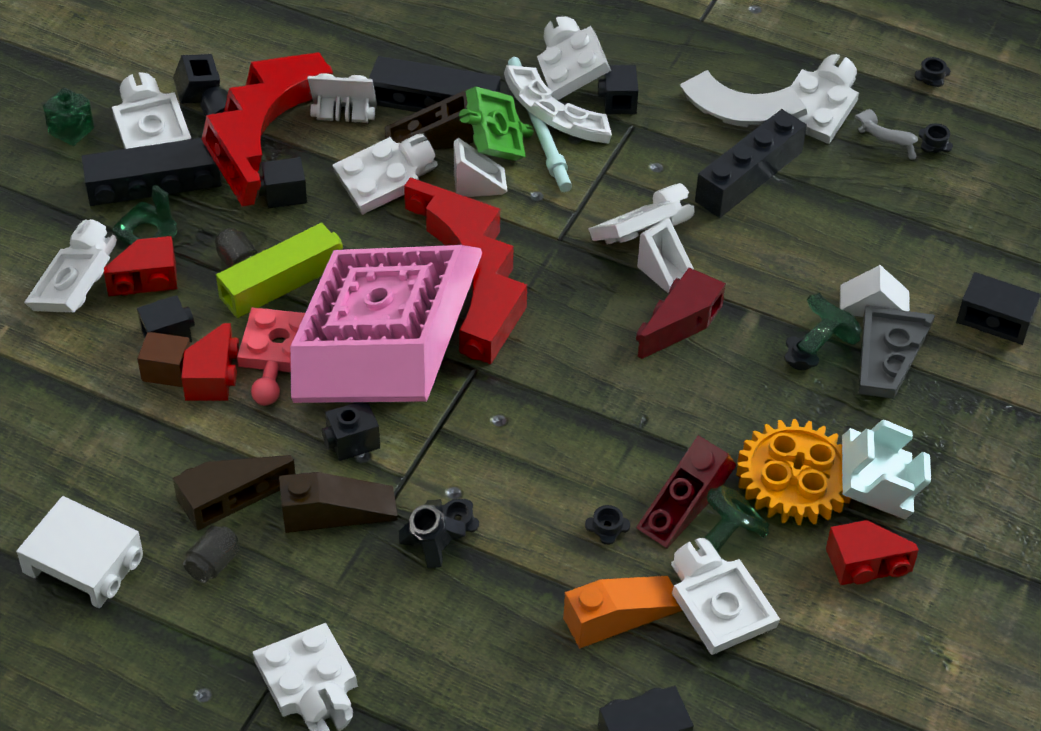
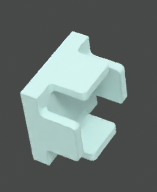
M881 420L871 430L865 429L862 433L850 428L842 435L843 495L906 520L914 513V497L931 482L930 455L921 452L912 460V453L902 449L913 439L912 431L889 421Z

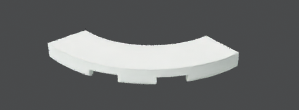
M506 65L504 76L507 85L515 98L530 113L546 124L569 135L609 144L612 134L607 114L588 111L570 103L566 105L560 103L552 97L553 92L543 83L537 68Z
M708 70L680 84L681 90L687 99L700 111L722 119L724 123L748 127V125L763 124L781 109L797 119L808 114L805 105L792 85L785 89L765 94L742 93L729 89L719 83Z

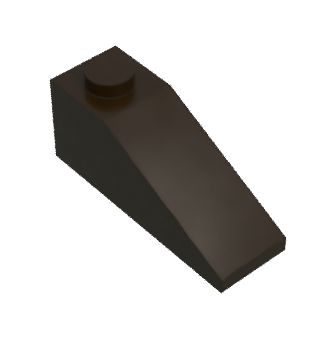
M466 90L385 126V139L391 137L394 142L401 143L416 134H423L427 138L424 141L428 140L433 149L454 148V141L457 138H460L467 144L474 142L473 126L469 123L461 122L460 119L462 117H459L460 111L467 109Z
M291 455L205 462L194 468L186 469L180 475L173 477L176 499L194 527L199 531L280 491L279 476L296 474L295 464Z
M321 472L279 476L285 533L398 520L393 486Z

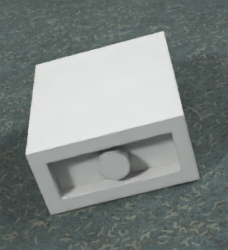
M64 496L58 500L16 551L24 574L35 579L41 571L88 593L92 605L97 608H101L108 598H112L117 593L123 578L130 570H134L139 565L143 556L139 531Z

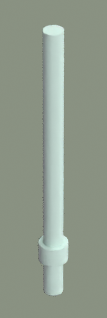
M512 57L509 59L508 65L522 67L519 58ZM528 111L546 155V166L550 175L555 177L561 192L570 191L572 184L567 174L568 166L564 156L558 153L547 124Z

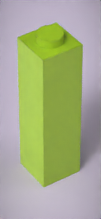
M321 222L216 274L219 298L234 316L239 318L251 312L252 307L259 308L321 277L333 250H343L341 239L335 232L331 233Z

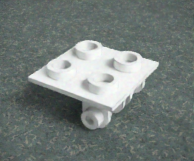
M327 73L308 76L307 79L314 104H311V117H317V120L333 121L334 106H336V121H340L342 107H345L346 122L350 121L351 107H353L352 122L368 123L369 120H375L377 101L372 79H367L361 75L341 78Z

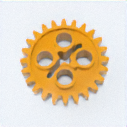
M793 419L791 427H786L782 420H778L777 429L775 430L768 424L764 425L763 434L754 430L752 439H745L743 450L739 451L736 476L740 477L738 486L739 488L746 489L745 499L756 498L754 508L756 510L765 506L769 508L768 518H771L776 513H780L782 523H786L789 516L795 517L797 525H801L803 517H808L813 524H816L818 514L830 520L832 510L841 513L844 503L849 504L851 498L843 495L842 444L837 445L839 435L836 433L827 437L825 435V426L820 427L817 431L812 430V421H808L805 427H799L796 419Z

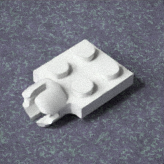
M566 16L556 17L559 25L554 28L551 21L547 24L543 36L547 48L537 56L548 88L553 92L552 96L557 101L611 71L593 28L589 26L586 29L580 30L576 21Z
M838 54L825 58L814 72L802 69L792 83L794 90L807 109L808 114L798 118L807 124L805 134L830 144L858 101L859 92L851 89L856 80L857 69L855 65L845 57L839 67H836L835 64L840 58Z
M139 73L142 85L136 86L133 74L122 81L120 93L123 103L113 106L112 111L124 149L191 139L175 92L169 94L160 92L155 78L147 73Z
M416 134L401 143H396L389 137L333 164L336 176L362 215L404 195V185L410 177L419 180L418 177L437 167V161L433 160L435 158L434 149L428 140L424 141L427 138L423 134Z
M681 183L658 190L653 195V204L645 205L588 228L593 241L605 240L606 244L617 241L622 243L638 237V232L649 229L666 218L670 219L673 226L688 221L694 214V205L686 204L681 206L680 200L688 198L689 191Z
M91 219L82 221L71 236L70 246L59 250L24 303L33 311L74 313L85 302L86 294L93 283L103 275V268L109 261V255L116 244L117 239L115 235L112 234L111 237L105 238L107 234L106 226Z
M705 538L694 540L700 550L696 551L691 542H688L675 552L674 561L671 562V565L682 582L674 585L672 595L711 655L777 628L780 618L740 559L731 562L721 559L713 545Z
M326 623L253 651L254 662L283 717L294 713L300 714L310 731H330L324 721L330 717L338 731L343 730L349 724L353 717V709L346 693L358 687L357 679Z

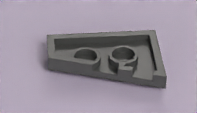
M865 306L858 394L895 398L933 325L934 314Z

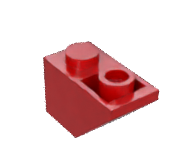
M172 236L137 239L105 266L104 277L108 296L178 289Z
M223 323L184 351L181 379L185 401H228L230 386H236V365H232V359H237L239 352V339L232 337L231 323Z
M868 520L831 527L826 545V551L840 586L852 583L865 584L872 579L888 576L901 577L913 571L919 551L915 543Z

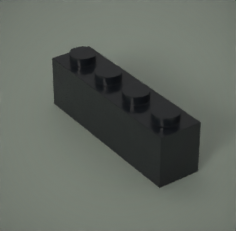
M383 56L377 57L369 79L373 80L377 106L418 112L475 86L500 93L501 76Z
M779 110L698 173L695 202L721 218L802 153L807 124L785 110Z
M202 138L81 155L90 206L221 187L220 170L202 142Z

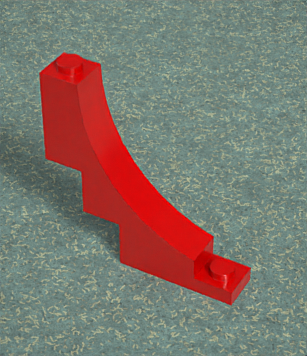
M319 52L251 62L246 86L229 88L224 112L206 115L201 140L242 207L255 204L257 191L261 186L258 171L262 158L260 139L263 132L272 121L286 110L313 99L307 79L308 76H317L321 73L333 75L331 66L326 63Z
M410 177L404 185L405 209L426 216V231L445 246L465 245L481 248L482 255L470 285L472 292L471 305L459 330V353L471 359L492 364L527 308V284L508 278L513 270L514 246L495 240L500 233V208Z

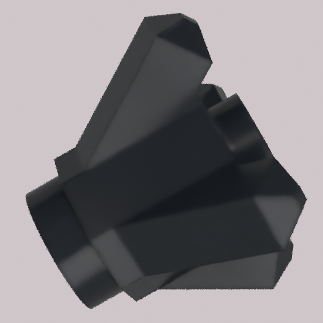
M441 499L427 500L424 505L417 507L411 513L409 522L399 530V544L413 545L414 543H419L423 547L427 568L442 567V550L451 540L466 536L465 522L446 517L443 514Z

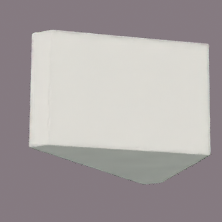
M457 138L454 141L456 193L466 197L505 194L507 192L504 168L484 154L478 153V150L460 138Z
M666 218L640 234L637 267L668 294L673 281L676 278L681 279L688 268H694L670 219Z
M879 265L841 284L840 315L864 317L865 306L910 311L909 290Z

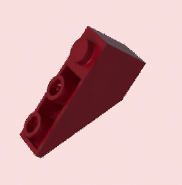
M688 268L681 279L676 278L670 287L669 295L665 301L660 300L657 303L651 320L648 323L643 322L637 332L636 341L639 342L638 357L641 359L646 358L707 329L723 306L726 283L692 268Z
M698 435L636 529L665 548H668L714 499L736 467V463L727 452Z

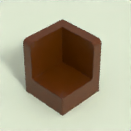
M148 332L137 358L141 380L183 387L181 376L184 351L190 347L189 338Z

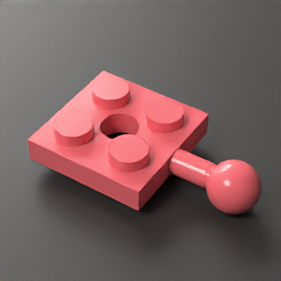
M251 308L237 361L238 367L264 369L262 378L257 379L251 387V395L256 403L268 406L275 403L279 398L280 388L276 382L278 371L291 372L290 346L305 313ZM276 338L286 339L283 343L272 342Z

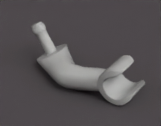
M871 109L855 115V118L859 119L862 123V126L858 128L860 133L867 131L881 141L907 145L909 159H916L917 156L913 143L918 141V137L915 134L891 130L877 125V116Z

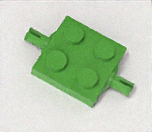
M476 86L466 90L467 109H462L459 117H462L460 119L461 122L469 123L473 126V140L478 153L513 161L526 157L523 137L530 138L534 130H531L533 128L532 125L524 124L520 121L515 109L513 96Z

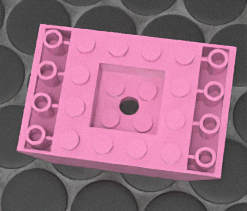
M451 245L333 250L290 346L291 399L293 403L426 402L482 255L481 248Z

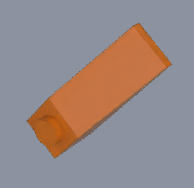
M668 576L600 579L565 592L563 619L580 649L680 612L682 609L672 595L674 585Z

